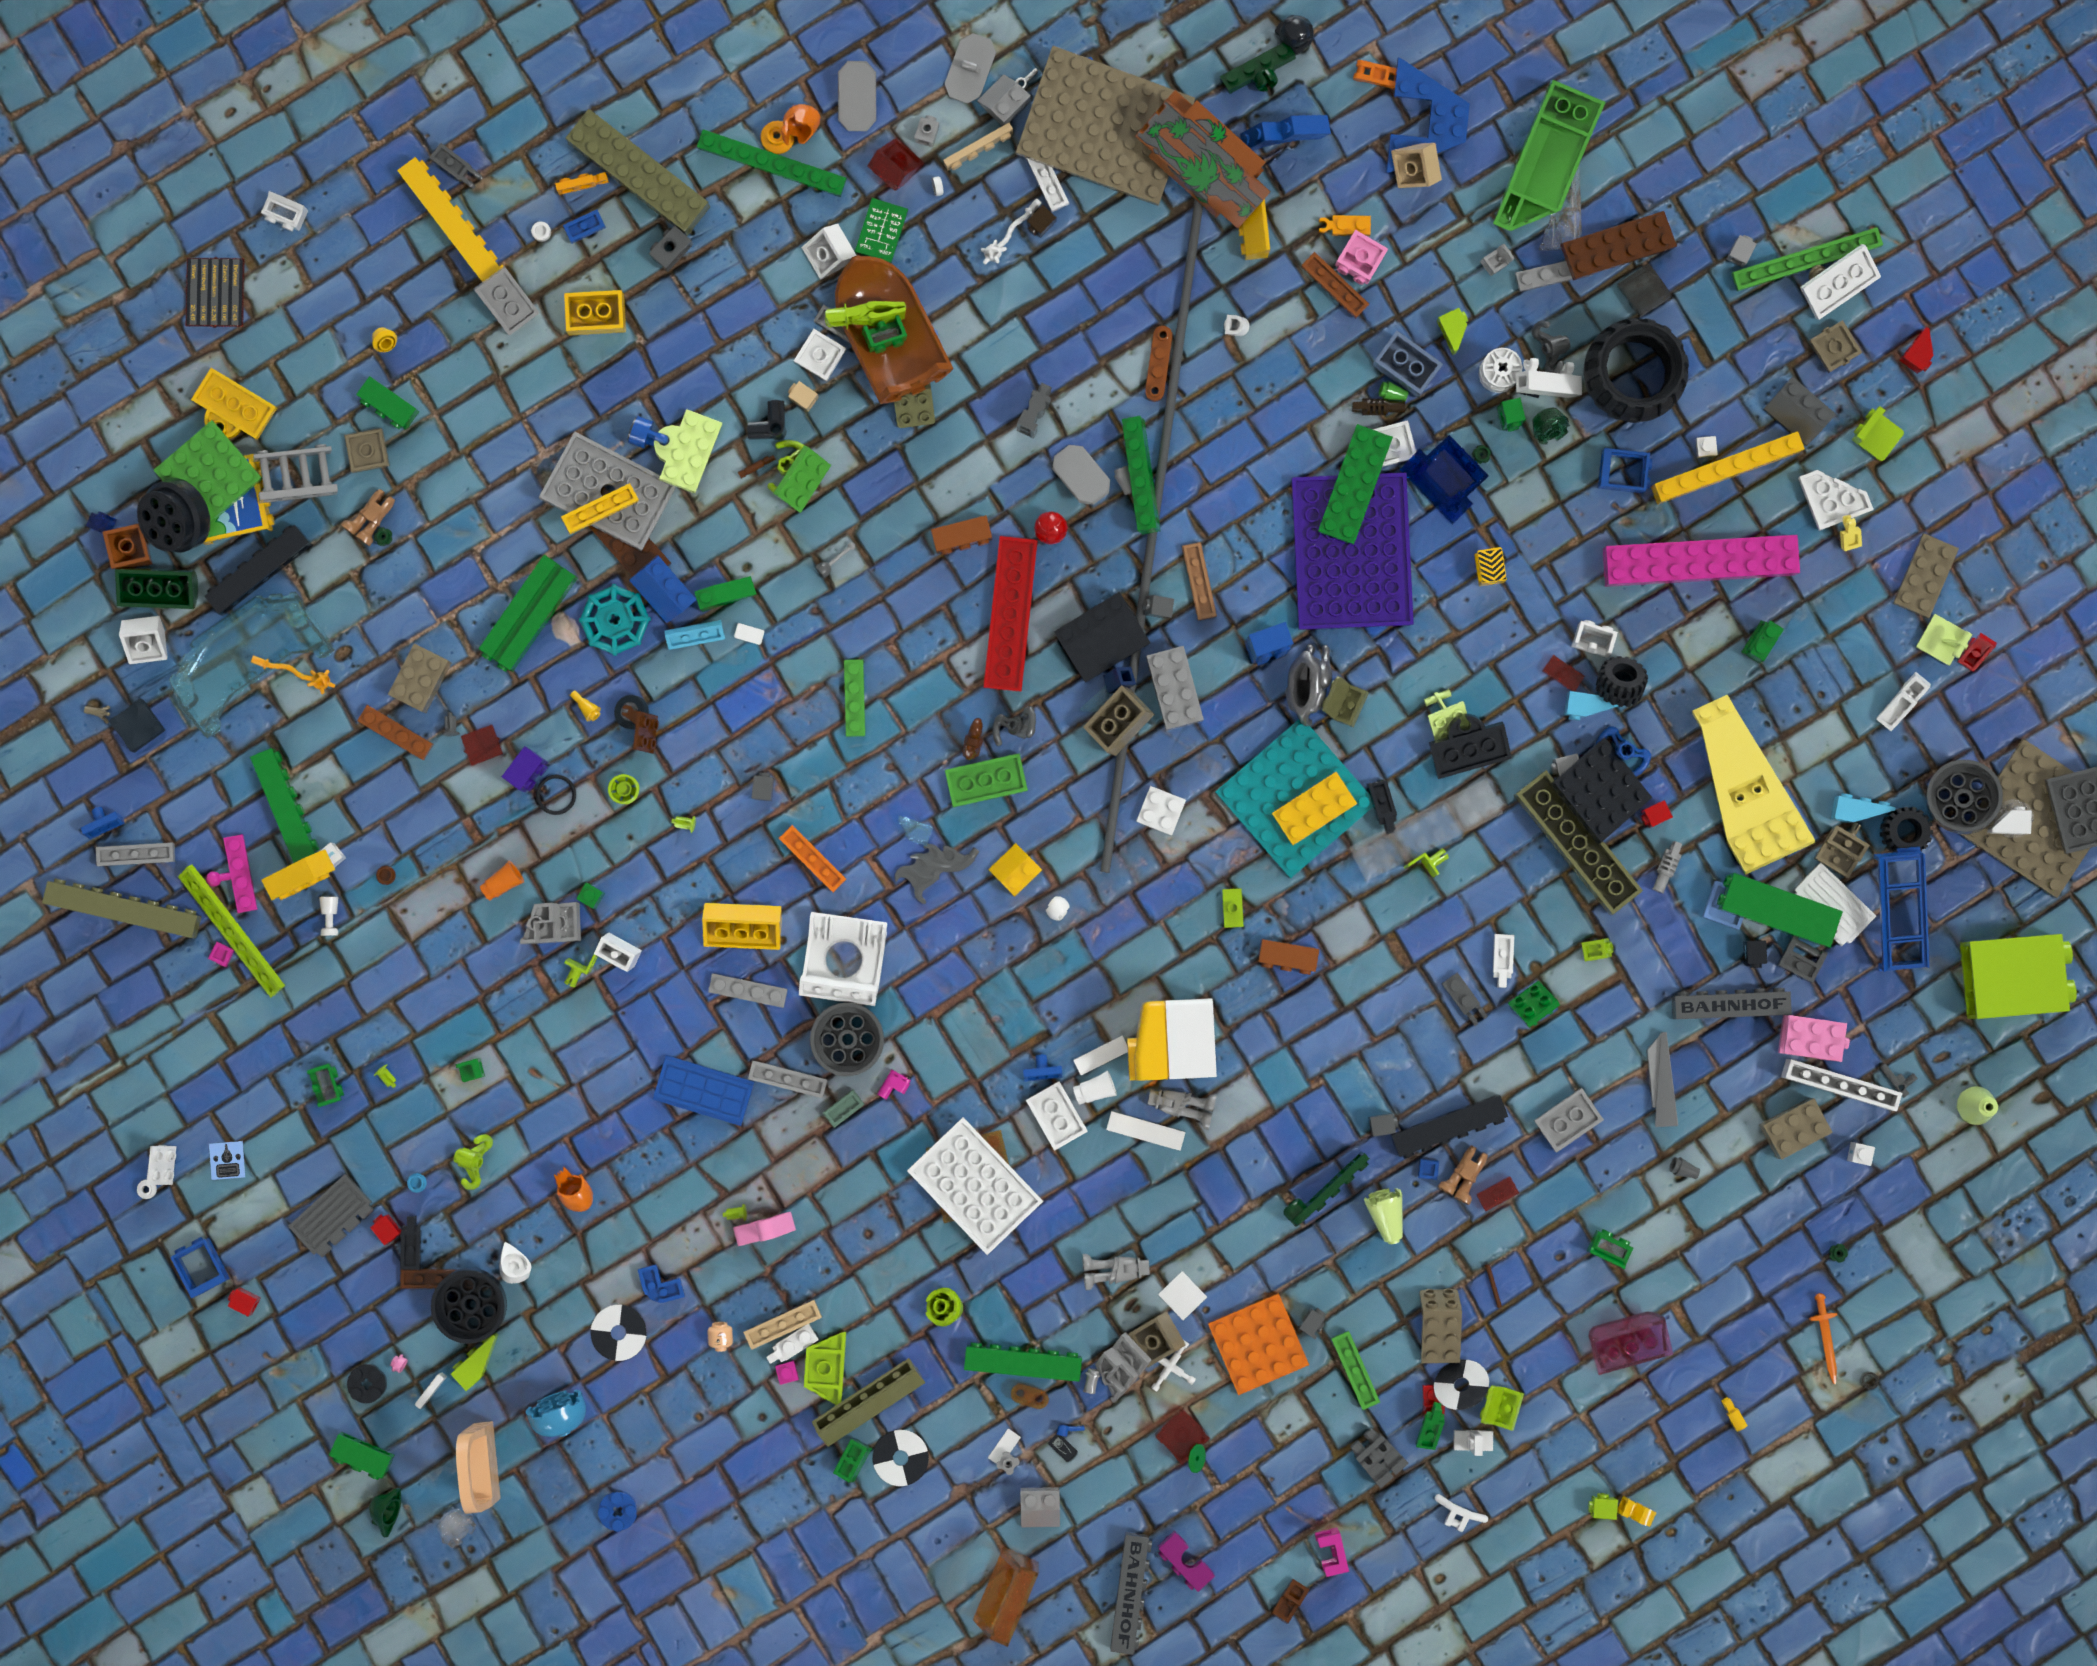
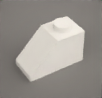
M2013 807V810L2006 811L1987 829V833L2031 834L2032 811L2025 810V807Z

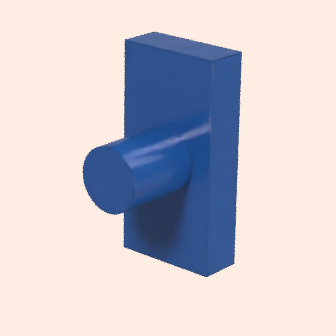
M96 807L91 811L95 821L81 827L83 835L92 839L125 824L123 817L116 811L105 816L103 808Z
M1047 1055L1035 1056L1036 1068L1023 1070L1024 1082L1063 1078L1062 1066L1048 1067Z

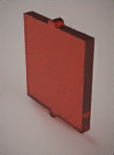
M493 725L461 736L465 747L464 752L467 753L471 766L503 755L499 743L500 738L497 737Z

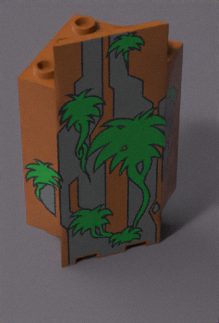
M1176 90L1135 135L1137 139L1152 151L1148 156L1216 218L1221 213L1236 228L1242 225L1271 192L1257 180L1258 176L1264 171L1262 166L1266 162L1200 102L1196 100L1192 105Z

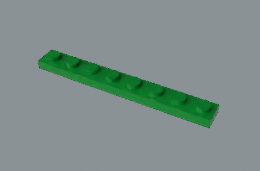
M704 129L697 144V149L838 197H841L847 181L846 177Z

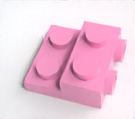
M1355 230L1335 266L1338 267L1337 271L1343 275L1348 273L1353 276V280L1356 283L1368 285L1388 248Z

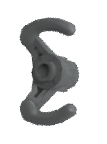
M1545 320L1538 321L1531 329L1533 338L1541 342L1542 352L1546 355L1544 371L1559 374L1564 367V362L1558 361L1555 368L1554 366L1559 355L1567 353L1570 349V340L1567 336L1558 335L1553 337L1540 331L1542 327L1549 328L1550 322Z
M1025 707L1022 715L1007 718L1003 714L995 717L993 739L996 746L1002 745L1000 737L1001 724L1008 728L1011 735L1023 739L1031 738L1034 735L1036 714L1033 707Z

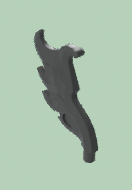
M924 845L923 847L929 849V852L911 855L910 858H915L916 862L910 866L900 867L895 873V882L899 878L908 879L915 889L914 894L917 900L922 904H926L927 902L922 897V893L926 888L939 880L941 873L958 872L966 869L975 861L980 851L973 847L969 854L963 855L949 846H944V851L941 852L936 845Z

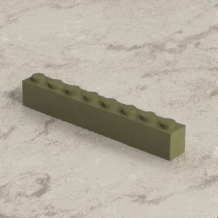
M55 878L54 882L47 881L42 904L189 938H197L202 916L196 915L197 911L185 909V912L178 911L177 906L168 904L165 908L159 906V902L151 900L143 903L140 902L141 898L129 896V899L122 898L121 893L112 891L109 895L103 893V889L95 887L87 890L84 889L85 885L73 883V886L66 885V881Z

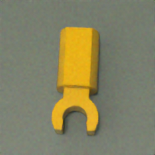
M1726 1397L1721 1400L1727 1410L1726 1415L1735 1431L1738 1432L1746 1428L1748 1425L1739 1409L1734 1407L1731 1399Z

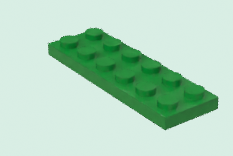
M1359 424L1356 425L1318 533L1354 545L1390 447L1392 436Z

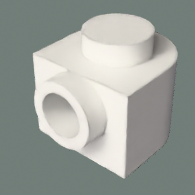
M1227 315V319L1224 322L1225 334L1244 336L1249 331L1248 320L1237 315Z

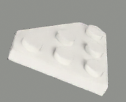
M1819 470L1798 477L1818 531L1843 522V516L1851 515L1852 519L1874 510L1866 491L1854 488L1848 483L1825 475Z

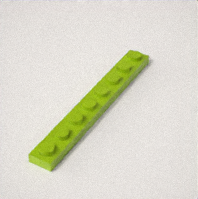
M193 864L186 867L178 878L269 997L275 996L285 987V984Z

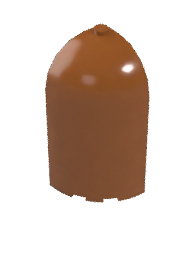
M859 255L852 257L837 281L835 291L836 308H842L844 304H846V308H851L868 303L869 301L904 302L906 305L905 319L901 320L907 334L906 341L897 348H894L893 345L886 347V350L882 353L876 354L875 351L870 353L866 341L861 334L863 326L866 325L850 324L848 329H846V326H842L879 403L886 404L900 401L902 399L901 396L909 393L914 396L926 390L925 386L933 381L937 383L954 368L907 277L893 264L881 258ZM867 325L868 329H872V328H875V327H876V326H871V327H870L869 325ZM896 331L872 339L874 343L898 335Z

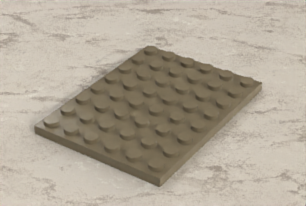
M1052 46L1015 154L1158 206L1169 175L1148 157L1152 151L1137 139L1135 135L1174 90ZM1178 92L1192 105L1194 104L1195 97Z

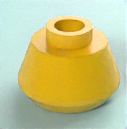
M378 328L372 334V346L377 352H388L397 343V335L387 328Z

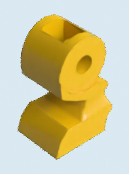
M1625 1496L1622 1497L1617 1509V1513L1627 1518L1630 1517L1634 1521L1651 1527L1657 1513Z

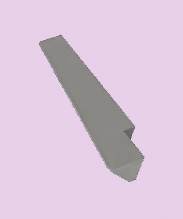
M1661 1032L1658 1038L1646 1050L1652 1108L1656 1107L1655 1127L1678 1126L1667 1032Z

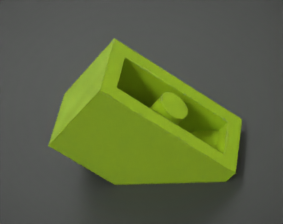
M1460 308L1448 312L1436 320L1452 355L1456 354L1467 327L1466 322H1468L1465 312H1461Z

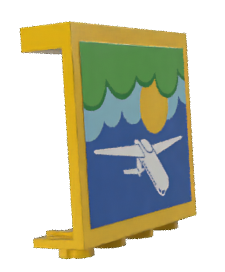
M255 454L245 455L244 457L261 475L260 461L253 462V455ZM263 480L257 483L210 524L208 537L203 544L210 545L214 544L213 541L266 529L273 531L272 525H275V521L268 508L271 506V502L259 504L258 495L264 489Z

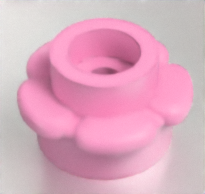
M402 1354L399 1357L395 1356L390 1364L393 1372L401 1373L405 1368L408 1360Z

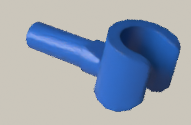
M1059 1425L1057 1435L1067 1437L1068 1431H1085V1427Z

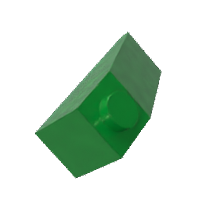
M751 576L694 591L702 612L757 595Z

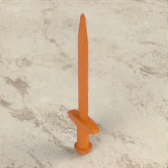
M1818 1293L1815 1295L1814 1300L1817 1301L1819 1314L1810 1317L1809 1320L1819 1321L1827 1370L1832 1383L1836 1384L1837 1367L1828 1319L1837 1316V1313H1826L1824 1301L1826 1296Z

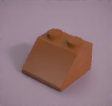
M139 523L103 531L111 569L138 568L153 564L147 539L143 535Z

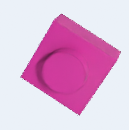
M795 1361L775 1366L780 1385L799 1380Z

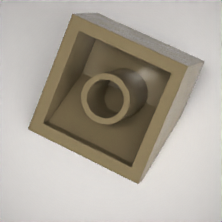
M1168 1312L1155 1317L1128 1334L1151 1358L1152 1361L1147 1368L1186 1346Z

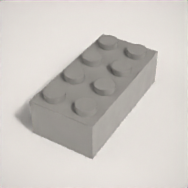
M1184 646L1147 655L1146 660L1165 730L1169 731L1203 722L1204 719Z

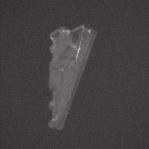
M1580 163L1561 211L1550 215L1551 218L1548 227L1545 229V235L1539 250H1562L1560 246L1562 243L1582 237Z

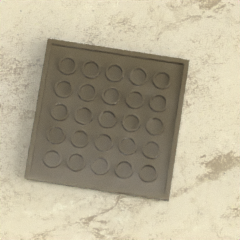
M2025 739L2020 741L1997 776L2003 791V801L1995 820L1979 832L1959 834L2054 898H2058L2090 849L2064 854L2045 783L2046 779L2074 772ZM1981 800L1978 806L1984 809L1988 807L1986 801ZM2013 807H2025V810L2032 811L2031 834L1987 833V829L2006 811L2013 810ZM1971 815L1967 822H1973L1974 816Z

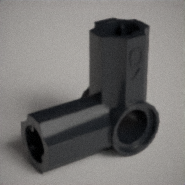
M767 401L768 422L748 423L747 434L749 440H782L786 436L784 401ZM780 426L781 431L779 433H772L774 427Z

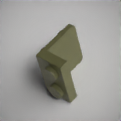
M930 383L925 386L926 390L914 396L911 393L901 396L902 399L900 401L894 402L899 428L935 423Z
M1337 676L1330 685L1328 697L1322 703V711L1333 720L1354 728L1369 692L1350 685L1342 677Z

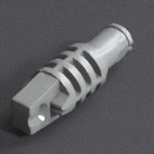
M1673 841L1670 848H1666L1657 869L1658 877L1652 890L1664 894L1668 880L1674 876L1682 855L1679 854L1682 847L1681 843Z

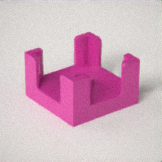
M1338 1528L1314 1532L1320 1548L1327 1546L1331 1548L1333 1558L1321 1562L1326 1577L1349 1572Z

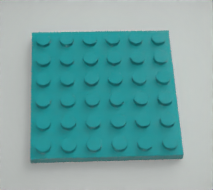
M1297 720L1215 791L1290 879L1373 808L1370 794L1310 726H1304L1300 720ZM1337 772L1357 804L1292 846L1272 813Z

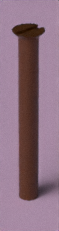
M1486 1264L1484 1266L1487 1270L1497 1308H1501L1502 1305L1490 1267L1491 1264Z

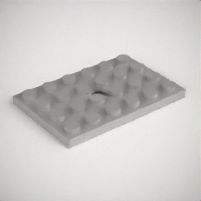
M574 432L544 486L539 499L569 513L602 497L600 491L603 486L611 485L617 490L630 483L639 502L591 526L642 551L673 495L676 486L660 481V475Z

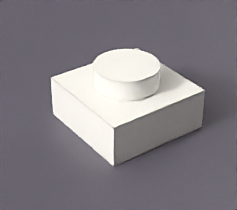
M1716 436L1695 439L1697 458L1718 455Z

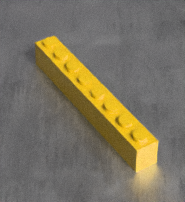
M414 157L397 171L482 282L501 269L503 265L498 266L495 262L498 258L493 251L485 249L484 245L486 242L480 234L476 237L473 233L475 228L470 221L463 220L461 217L463 212L457 204L453 207L450 203L452 198L447 191L440 190L438 186L441 183L434 175L430 177L427 173L429 168L423 160L419 162Z
M1797 431L1655 483L1651 486L1656 503L1659 505L1798 454L1805 448Z

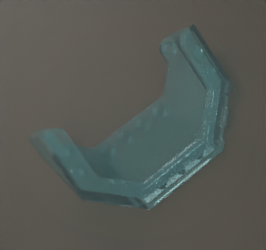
M290 592L287 596H283L282 593L270 594L268 598H263L260 595L255 596L193 639L190 644L192 647L190 652L183 655L178 664L180 667L178 672L171 675L169 682L180 709L203 735L209 738L220 731L221 721L219 718L230 699L234 695L240 694L250 684L256 683L266 673L274 670L267 667L263 669L262 666L251 663L253 655L265 660L269 659L270 663L276 664L285 662L292 655L314 652L318 658H326L335 649L297 592Z

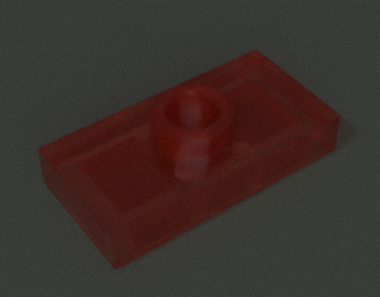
M1552 655L1542 672L1574 692L1585 677L1555 655Z
M1508 1176L1477 1193L1476 1196L1486 1212L1519 1194V1191L1512 1178Z

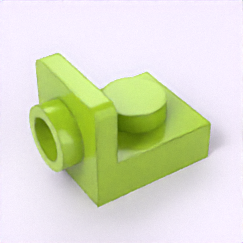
M1609 938L1581 943L1585 962L1612 957L1613 944L1609 941Z

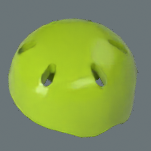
M617 775L609 782V796L616 803L630 804L638 797L639 784L630 775Z

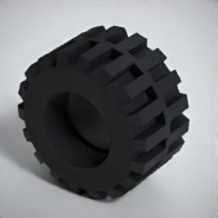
M1611 657L1609 660L1604 661V664L1601 666L1596 681V691L1599 692L1598 695L1604 698L1605 702H1610L1611 705L1630 707L1631 704H1637L1643 696L1648 682L1647 671L1641 663L1638 664L1636 660H1631L1629 657Z
M1903 807L1889 812L1888 816L1884 817L1882 820L1884 823L1880 825V829H1882L1880 837L1883 836L1884 840H1882V843L1887 845L1886 848L1888 850H1892V853H1895L1897 848L1920 847L1922 852V849L1928 847L1927 843L1932 840L1930 835L1933 834L1930 826L1933 825L1932 822H1928L1929 817L1928 815H1923L1924 812L1922 810H1916L1917 808ZM1903 820L1911 822L1915 828V837L1909 843L1902 841L1897 833L1898 825Z

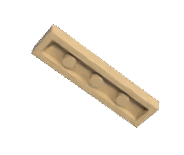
M1007 123L943 160L947 171L950 169L956 170L962 166L964 161H972L979 156L978 153L993 149L999 141L1005 142L1009 140L1013 134L1012 126L1010 123Z
M812 1300L744 1331V1335L752 1350L822 1318V1315L815 1300Z

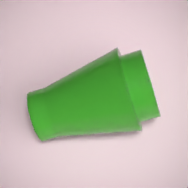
M1383 381L1378 395L1382 399L1406 401L1408 390H1404L1390 381Z

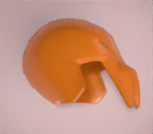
M797 104L790 107L783 117V126L781 127L784 143L789 145V137L791 135L797 136L799 144H805L820 125L821 116L819 112L806 104Z
M563 1167V1171L560 1170V1173L557 1172V1175L554 1174L557 1184V1196L567 1209L575 1212H584L591 1207L593 1191L582 1174L579 1176L571 1175L565 1167Z

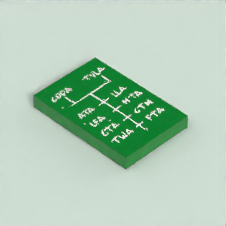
M872 198L855 253L881 258L892 264L908 209Z

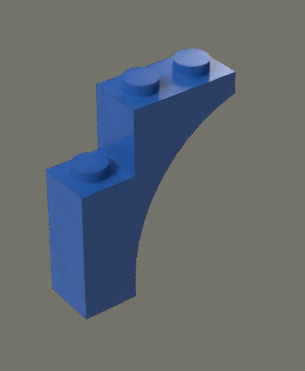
M1328 115L1290 116L1280 122H1261L1240 133V137L1254 151L1280 143L1322 139L1331 134Z

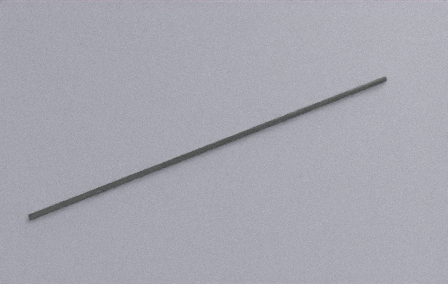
M1196 199L1194 200L1154 485L1159 518L1203 205ZM1157 532L1147 535L1136 613V619L1143 631L1146 615H1143L1142 604L1145 596H1149ZM1141 650L1130 656L1129 667L1131 666L1135 682H1137ZM1136 685L1130 688L1134 693ZM1128 743L1116 756L1100 872L1110 873Z

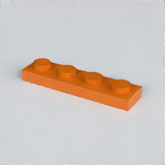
M793 825L779 837L833 893L847 880Z

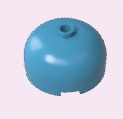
M575 1390L574 1393L570 1394L567 1391H561L538 1400V1404L533 1409L528 1407L526 1410L530 1426L537 1434L545 1437H563L570 1434L572 1430L576 1429L583 1422L586 1415V1404L580 1390Z

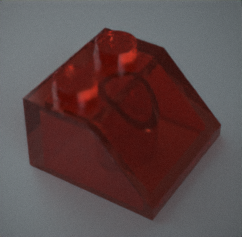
M896 137L878 149L867 166L890 188L896 191L904 186L925 162Z

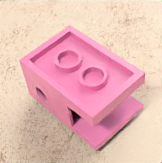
M1783 1015L1778 1053L1842 1062L1843 1051L1849 1048L1850 1039L1845 1037L1847 1023Z

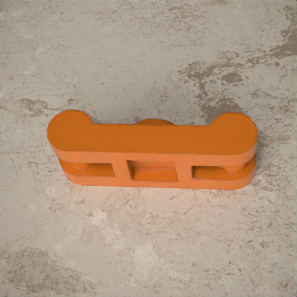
M1357 60V72L1354 73L1353 80L1394 90L1396 68ZM1365 69L1370 70L1369 75L1364 74ZM1389 75L1394 76L1393 81L1388 80Z

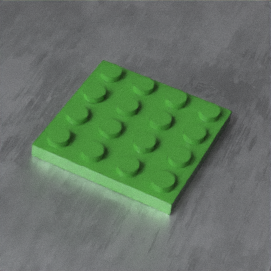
M213 420L154 469L162 481L169 478H179L193 485L207 504L210 524L262 480L261 475Z

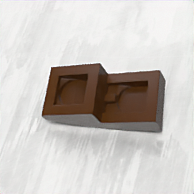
M1292 1579L1271 1614L1288 1624L1310 1589Z

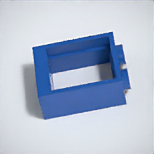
M1604 448L1601 451L1598 489L1643 494L1650 487L1651 478L1648 477V470L1652 468L1650 453ZM1611 457L1642 460L1639 486L1609 483Z
M200 1237L191 1242L192 1246L188 1248L183 1246L175 1250V1255L170 1257L191 1298L197 1297L230 1279L210 1238L203 1240ZM205 1246L219 1275L196 1287L182 1257Z

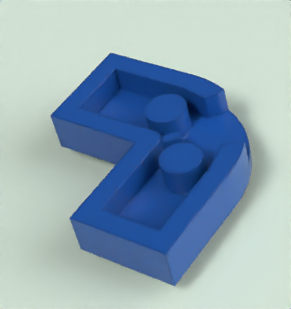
M657 1264L638 1269L643 1292L651 1300L664 1303L685 1297L681 1278L662 1283Z

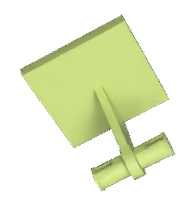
M1934 614L1916 648L1950 666L1954 657L1960 658L1963 650L1967 649V643L1972 634Z
M1449 689L1440 693L1435 692L1433 696L1424 699L1426 706L1437 702L1441 708L1440 711L1428 715L1434 740L1447 737L1448 726L1457 716L1461 719L1460 728L1464 729L1469 725V721L1465 717L1467 711L1463 701L1447 708L1443 703V699L1452 696Z

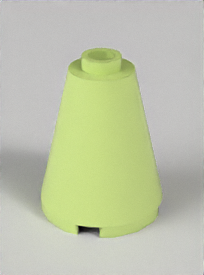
M1973 1086L1960 1094L1957 1099V1110L1964 1121L1973 1125H1981L1988 1122L1997 1113L1998 1104L1990 1091L1983 1087Z
M1394 1188L1395 1192H1390L1389 1189L1378 1190L1370 1193L1368 1199L1364 1198L1365 1205L1384 1242H1388V1244H1396L1403 1237L1402 1192L1398 1188Z

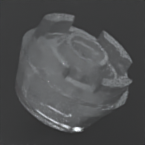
M458 1508L445 1513L437 1524V1530L442 1543L447 1544L451 1548L463 1543L461 1539L468 1532L471 1535L476 1528L473 1516L465 1514L464 1511Z

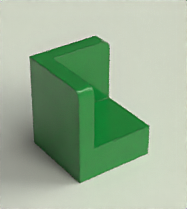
M481 1058L455 1064L456 1068H459L462 1082L485 1077Z

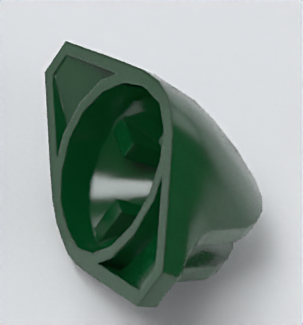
M395 1488L389 1494L378 1495L370 1503L369 1513L372 1518V1524L379 1527L384 1538L389 1537L399 1515L401 1488Z

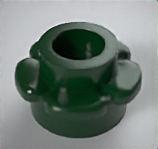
M1479 445L1473 450L1472 457H1474L1476 463H1487L1490 460L1491 451L1484 445Z
M384 527L379 528L374 534V540L377 541L379 546L389 545L392 542V532Z
M1842 1244L1833 1245L1829 1249V1257L1832 1261L1842 1263L1848 1256V1250Z

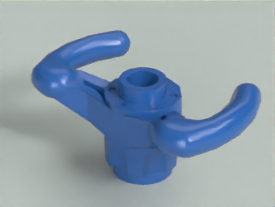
M1609 726L1599 735L1596 744L1601 739L1611 736L1615 745L1616 755L1621 760L1626 761L1633 757L1642 758L1640 766L1632 771L1636 777L1642 774L1650 763V751L1648 749H1637L1635 745L1621 737L1616 727ZM1621 748L1626 749L1625 755L1622 754L1623 750Z

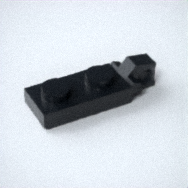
M1387 780L1369 783L1367 787L1377 821H1379L1380 825L1384 824L1386 834L1394 833V822L1397 821V812Z
M415 1215L407 1216V1226L403 1225L401 1231L400 1270L421 1269L422 1230L421 1226H417V1216Z

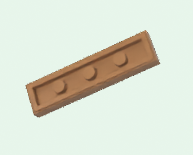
M1201 542L1184 545L1182 550L1197 619L1201 621L1215 618L1217 614Z

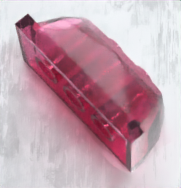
M1643 1312L1596 1325L1589 1331V1341L1598 1375L1674 1355L1665 1318L1655 1312Z

